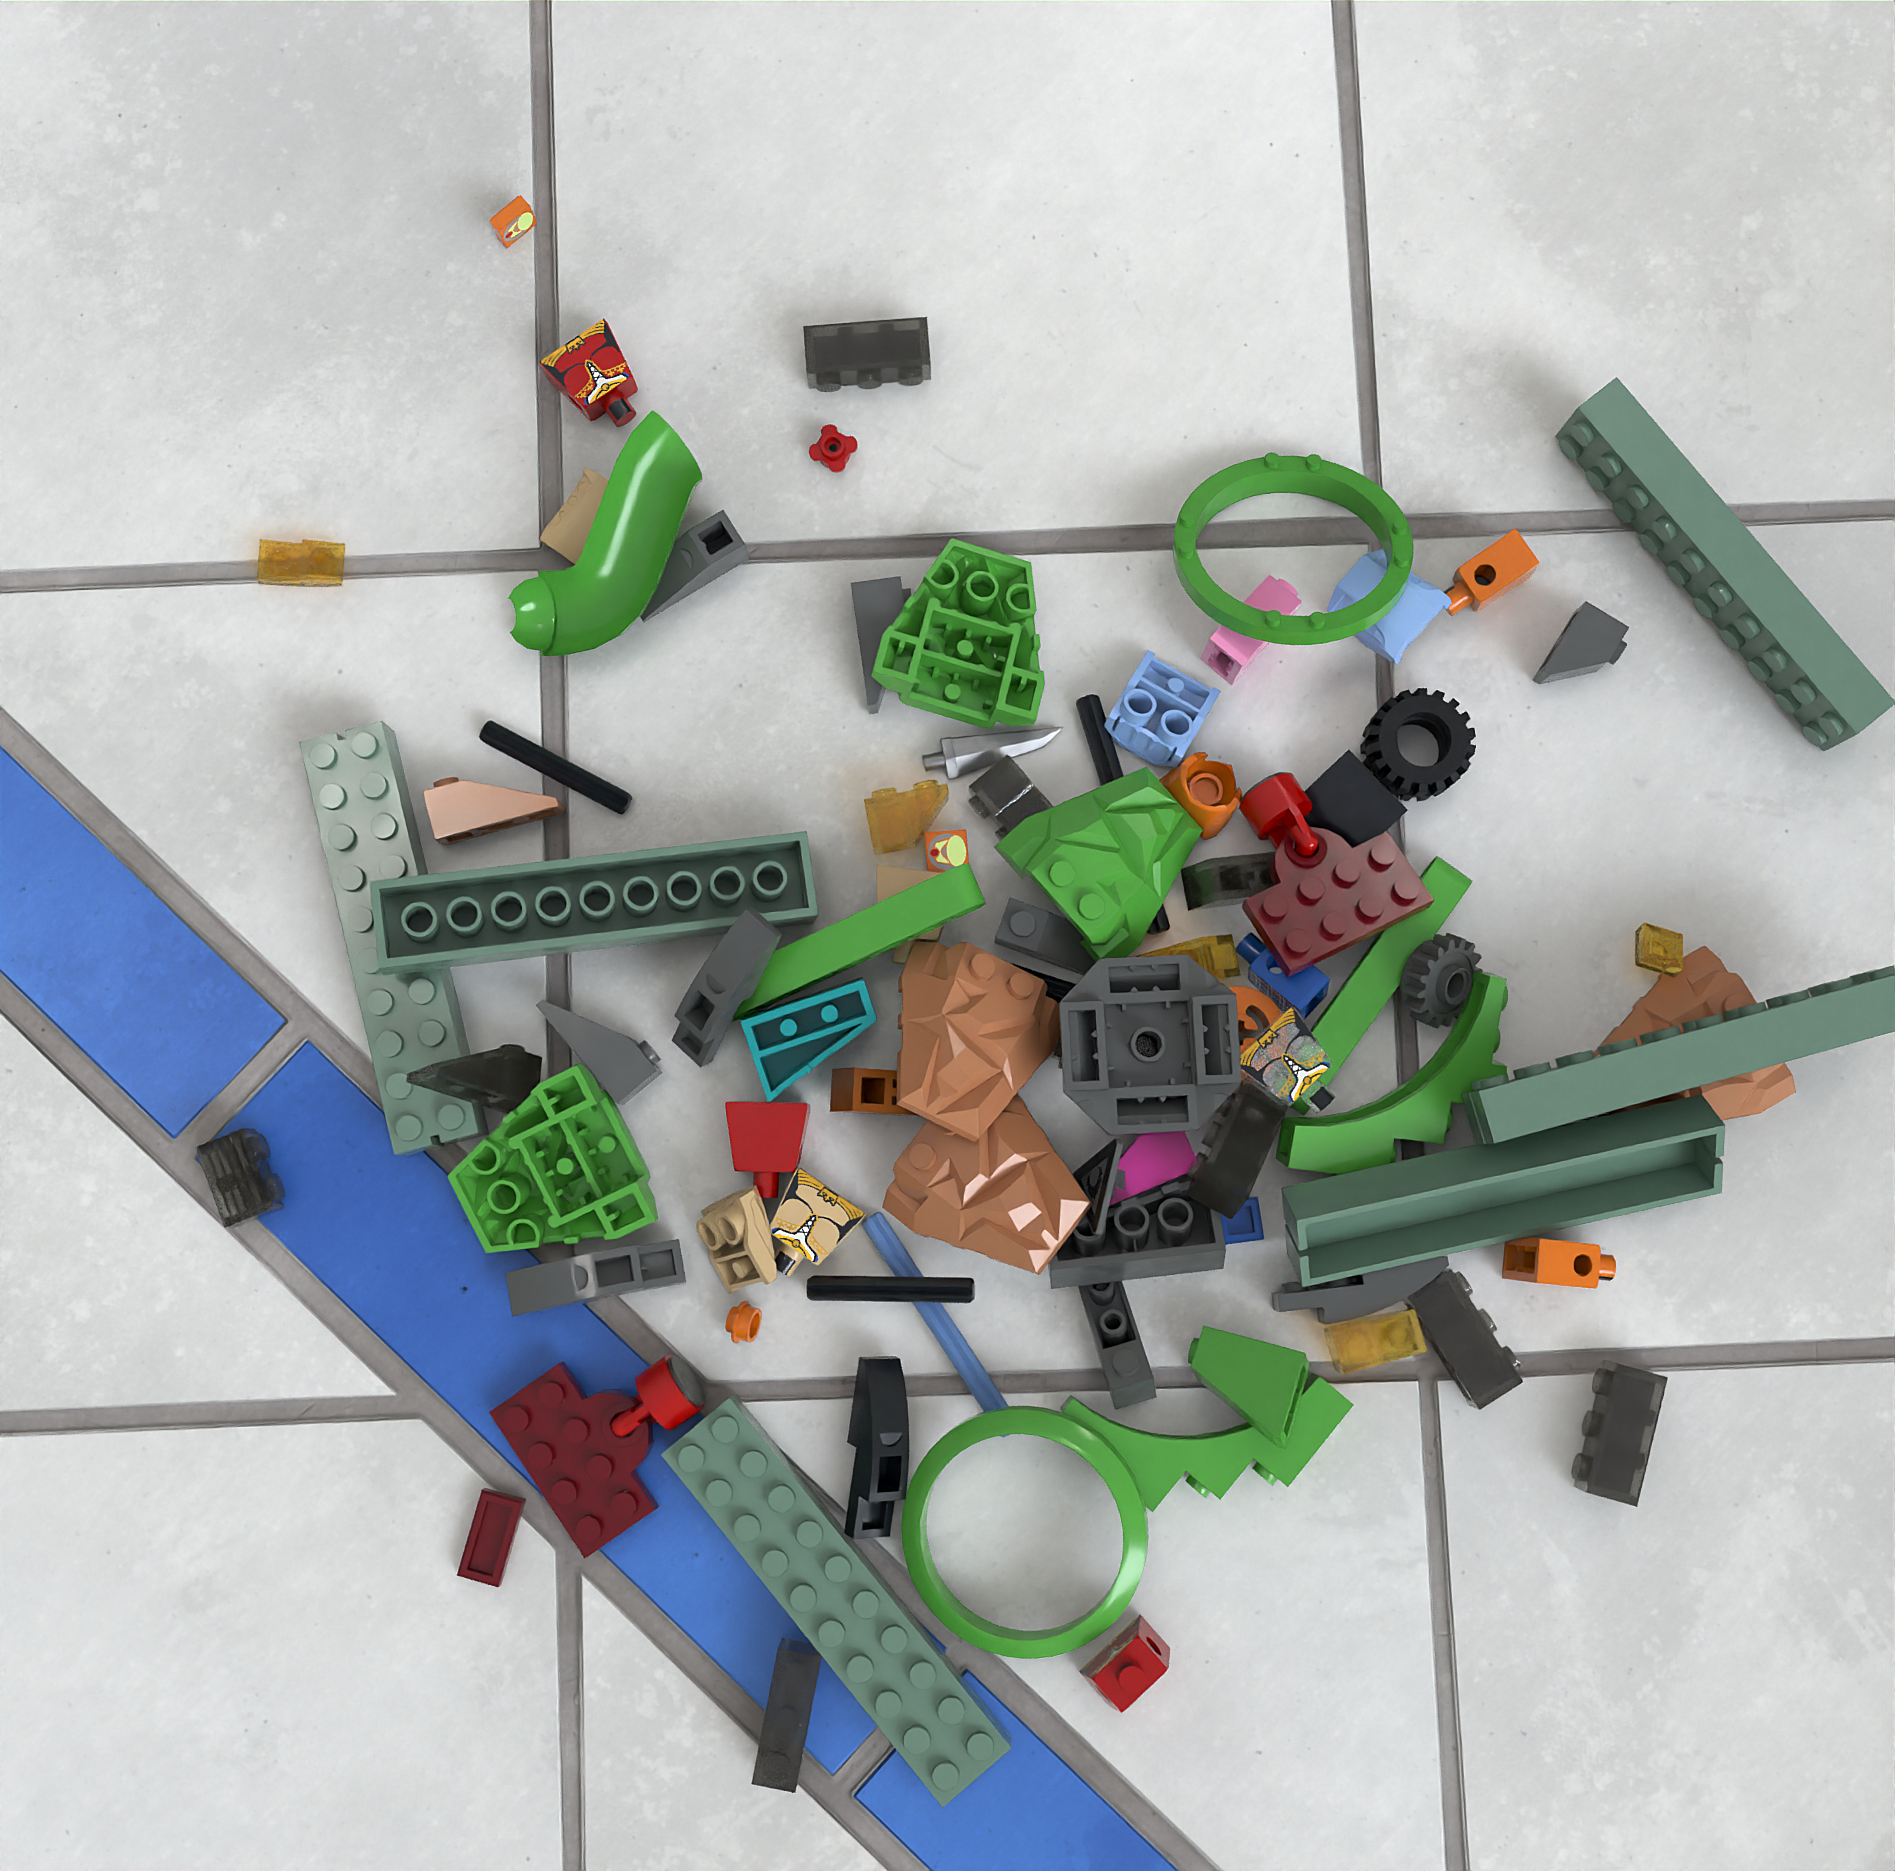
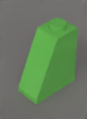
M1203 1325L1200 1338L1193 1339L1188 1353V1363L1191 1364L1197 1380L1274 1445L1286 1449L1310 1367L1305 1352Z

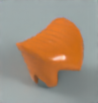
M1196 752L1164 775L1159 781L1203 829L1200 837L1208 840L1216 837L1229 822L1242 799V790L1240 787L1236 790V781L1231 764L1219 761H1206L1205 759L1208 757V754Z

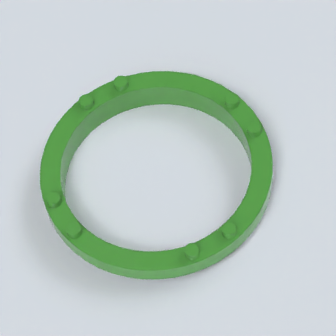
M1271 452L1266 454L1265 457L1240 462L1217 472L1201 483L1190 494L1183 504L1176 521L1173 560L1177 576L1188 596L1204 613L1219 624L1244 636L1260 641L1285 645H1315L1338 641L1358 634L1386 616L1404 593L1412 566L1414 546L1409 523L1399 506L1381 487L1364 475L1342 465L1322 460L1316 454H1311L1308 457L1279 456ZM1270 493L1306 494L1336 503L1363 520L1375 533L1384 549L1387 572L1374 590L1361 600L1345 608L1324 614L1313 612L1309 616L1281 615L1277 610L1267 612L1244 604L1223 591L1210 578L1202 566L1196 549V541L1203 528L1216 514L1240 500Z
M1007 1406L995 1408L972 1416L953 1427L939 1439L919 1464L908 1487L902 1511L901 1532L904 1557L912 1581L924 1603L958 1637L985 1651L1006 1657L1020 1659L1053 1657L1073 1651L1096 1639L1120 1617L1128 1606L1139 1584L1147 1557L1149 1535L1146 1507L1140 1487L1124 1458L1107 1439L1089 1425L1065 1413L1044 1407ZM1008 1434H1026L1058 1442L1083 1457L1103 1478L1113 1495L1123 1529V1553L1120 1569L1113 1585L1098 1604L1072 1622L1059 1627L1037 1631L1016 1630L996 1625L966 1608L950 1592L938 1574L932 1560L927 1539V1510L931 1493L945 1466L960 1452L985 1439Z

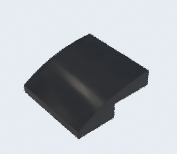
M1350 750L1345 752L1304 791L1313 804L1311 811L1304 818L1309 827L1327 829L1341 836L1352 848L1383 834L1408 811Z

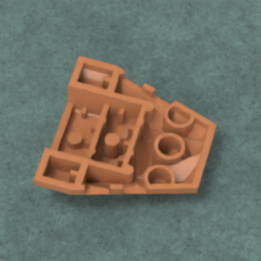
M915 942L910 949L898 980V992L902 993V1012L898 1015V1029L902 1030V1049L897 1053L896 1104L976 1142L1010 1103L1017 1092L1028 1082L1041 1064L1055 1050L1060 1035L1059 1008L1056 1000L1046 996L1048 986L1045 981L968 942H959L951 948L938 942Z
M1702 946L1666 967L1657 977L1659 980L1645 996L1639 998L1633 1005L1632 1012L1619 1027H1615L1599 1046L1636 1038L1637 1044H1641L1639 1035L1674 1026H1679L1680 1032H1684L1681 1023L1721 1013L1723 1020H1726L1724 1011L1756 1004L1757 1002L1743 979L1737 973H1729L1721 959L1706 946ZM1598 1049L1593 1052L1594 1057L1599 1055ZM1784 1062L1609 1111L1608 1113L1611 1115L1702 1094L1723 1121L1760 1114L1794 1094L1796 1090L1793 1075Z
M1016 1094L976 1142L927 1120L894 1163L893 1172L895 1179L887 1188L882 1208L917 1235L926 1238L932 1237L947 1242L954 1247L963 1250L968 1249L986 1255L990 1259L1040 1275L1093 1204L1065 1162L1058 1156L1048 1141L1049 1138L1028 1111V1107L1023 1099Z

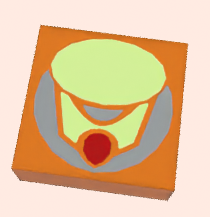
M521 195L512 200L489 221L497 239L506 249L537 224L530 205Z
M966 829L924 833L927 871L942 873L953 867L969 863Z

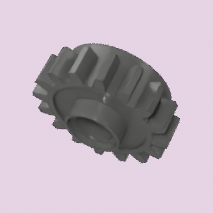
M1446 933L1445 936L1435 934L1433 940L1424 941L1412 952L1404 966L1401 977V993L1405 1001L1403 1005L1411 1010V1018L1437 1029L1440 1025L1450 1027L1452 1017L1458 1018L1471 990L1474 971L1483 972V969L1475 966L1482 957L1481 954L1473 952L1476 946L1474 943L1450 933Z

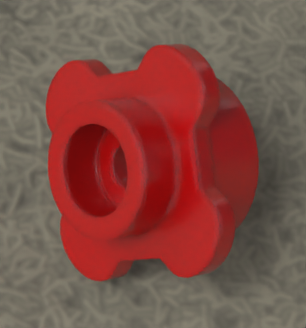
M825 425L821 429V437L817 443L809 447L810 458L813 461H820L823 466L829 468L832 472L839 473L845 469L850 453L856 452L858 448L857 440L853 436L846 437L839 433L835 425ZM835 445L837 450L835 452L830 451V446Z

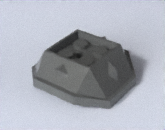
M1188 955L1099 959L1058 1004L1063 1093L1107 1135L1197 1131L1242 1083L1236 994L1223 983H1220ZM1148 1034L1155 1038L1158 1044V1051L1155 1056L1145 1057L1137 1051L1135 1043L1139 1035Z

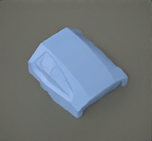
M1381 549L1364 554L1339 581L1327 607L1328 613L1352 605L1374 590L1387 572L1384 550ZM1410 572L1404 593L1392 610L1379 622L1353 636L1369 649L1397 665L1402 659L1401 654L1442 608L1447 609L1452 602L1450 597L1439 588Z
M1148 650L1109 714L1104 726L1117 745L1152 765L1177 767L1221 691L1215 687L1210 689L1158 660L1154 657L1155 653Z

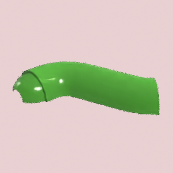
M653 410L631 432L615 462L578 562L566 570L538 571L539 577L524 580L510 594L508 599L512 601L516 614L515 626L510 634L516 642L527 649L541 651L542 656L569 655L595 649L623 635L644 613L656 592L694 490L702 481V473L698 463L680 436Z

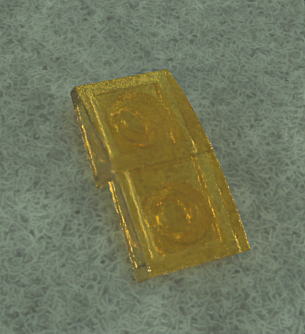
M260 539L257 582L258 584L296 587L343 586L345 544L302 539V544Z

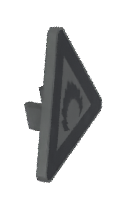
M1115 1138L1073 1173L1093 1204L1085 1214L1093 1234L1101 1235L1103 1232L1110 1199L1115 1196L1114 1187L1125 1189V1171L1118 1169L1123 1148V1141Z

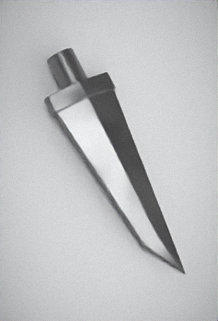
M1064 727L941 738V752L922 755L925 772L946 768L948 780L959 778L961 775L1043 748Z

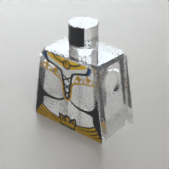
M1293 1006L1284 1009L1240 1052L1242 1078L1283 1108L1291 1106L1300 1097L1318 1114L1335 1098V1095L1319 1080L1333 1065L1332 1061Z

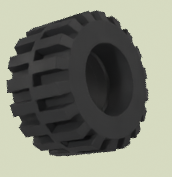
M1417 688L1414 693H1410L1409 689L1402 691L1395 698L1391 697L1370 719V723L1364 729L1362 736L1365 737V740L1360 745V754H1366V759L1362 763L1372 770L1374 776L1392 794L1395 792L1399 793V800L1409 801L1412 797H1416L1417 801H1423L1432 795L1436 797L1458 781L1471 765L1469 759L1475 755L1476 745H1471V740L1476 737L1475 728H1467L1466 723L1471 719L1467 711L1461 715L1455 708L1460 703L1454 698L1448 703L1444 701V692L1436 690L1432 695H1428L1427 688ZM1418 725L1427 729L1434 736L1439 750L1438 759L1434 765L1417 766L1408 762L1401 755L1396 743L1397 730L1401 726Z

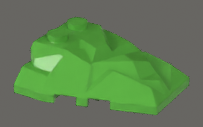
M951 538L924 576L923 582L916 592L905 602L896 620L883 633L871 676L886 689L896 691L899 700L908 706L982 728H993L996 722L1010 726L1034 725L1038 715L1045 680L1044 671H1040L1038 651L1041 644L1040 636L1035 632L1034 614L1037 609L1031 562Z
M1145 767L1025 818L997 843L994 848L1021 879L1027 875L1030 876L1084 937L1079 944L1097 962L1103 958L1128 957L1140 946L1203 829L1155 775Z
M581 1063L540 1082L530 1092L531 1094L502 1120L503 1122L491 1135L483 1139L447 1176L486 1253L538 1248L542 1244L556 1242L573 1244L579 1243L583 1239L604 1237V1240L618 1239L658 1219L655 1198L647 1184L650 1180L649 1169L613 1098L606 1090H600L594 1076Z

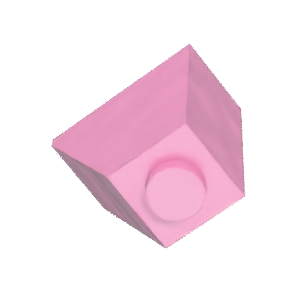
M1269 575L1243 603L1263 611L1277 610L1281 615L1293 616L1302 601L1297 597L1298 593L1291 584L1283 579L1276 580ZM1221 625L1209 638L1200 659L1230 685H1233L1269 642L1244 636Z

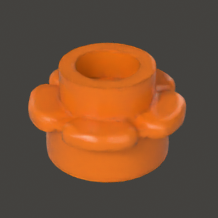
M743 1301L738 1307L730 1309L725 1328L727 1332L731 1333V1340L734 1343H739L740 1340L750 1343L754 1341L761 1324V1310L751 1307L748 1301Z

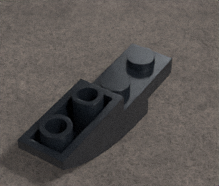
M896 1356L859 1357L847 1443L856 1447L844 1534L852 1539L890 1537L895 1500H905L908 1481L909 1417L905 1380L900 1358Z

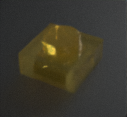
M1644 922L1635 931V966L1675 977L1683 970V934Z

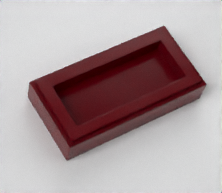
M488 1488L481 1490L457 1576L495 1587L502 1585L526 1499Z

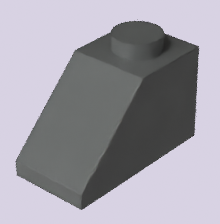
M1585 601L1569 619L1534 676L1533 681L1538 684H1544L1597 672L1608 662L1614 665L1627 646V643L1622 641L1629 627Z

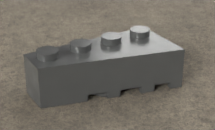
M1212 1169L1197 1174V1178L1180 1184L1177 1181L1163 1186L1161 1191L1137 1199L1135 1196L1121 1201L1119 1206L1107 1211L1101 1235L1092 1233L1086 1215H1084L1048 1263L1051 1289L1224 1269L1226 1246Z

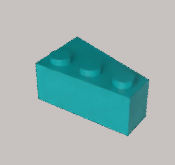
M863 977L742 1017L740 1022L768 1103L831 1054L838 1051L875 1023L877 1017Z

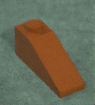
M856 1067L832 1069L830 1112L920 1116L896 1104V1070Z

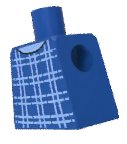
M1252 932L1246 935L1236 947L1235 952L1250 964L1248 980L1260 992L1268 996L1283 1013H1286L1293 1007L1304 1021L1327 996L1330 979L1314 965L1287 978L1283 972L1275 974L1269 971L1271 968L1280 967L1265 943Z

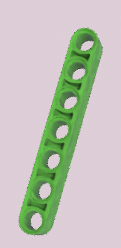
M1436 856L1419 877L1434 899L1432 905L1378 934L1309 1030L1315 1040L1305 1036L1291 1055L1298 1062L1302 1063L1322 1052L1324 1053L1322 1061L1328 1062L1330 1064L1329 1068L1293 1102H1289L1288 1095H1283V1091L1280 1093L1282 1096H1277L1290 1075L1285 1065L1270 1085L1268 1091L1304 1116L1314 1105L1309 1098L1322 1086L1324 1088L1327 1087L1398 988L1409 956L1424 941L1433 939L1434 935L1470 887L1472 880L1439 856ZM1318 1057L1314 1058L1315 1061H1313V1059L1310 1060L1311 1063L1314 1062V1064H1312L1313 1067L1321 1063L1320 1061H1316L1318 1060ZM1308 1062L1305 1063L1306 1066H1304V1064H1300L1302 1067L1306 1069H1311V1066L1307 1067V1065H1309ZM1292 1073V1074H1291V1077L1293 1076V1080H1294L1293 1083L1295 1084V1083H1296V1078H1295V1076H1294L1293 1073ZM1288 1082L1284 1090L1288 1089L1287 1092L1289 1093L1294 1085L1289 1086Z
M969 863L944 871L774 951L752 997L740 1003L731 1022L762 1010L986 904Z

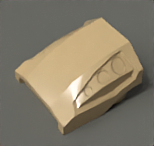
M585 468L583 476L574 491L546 526L539 540L575 565L582 554L609 480L599 473Z
M756 1185L736 1191L701 1210L703 1218L696 1223L697 1232L703 1243L709 1248L708 1257L729 1294L750 1284L763 1281L767 1285L777 1279L770 1227L765 1207Z

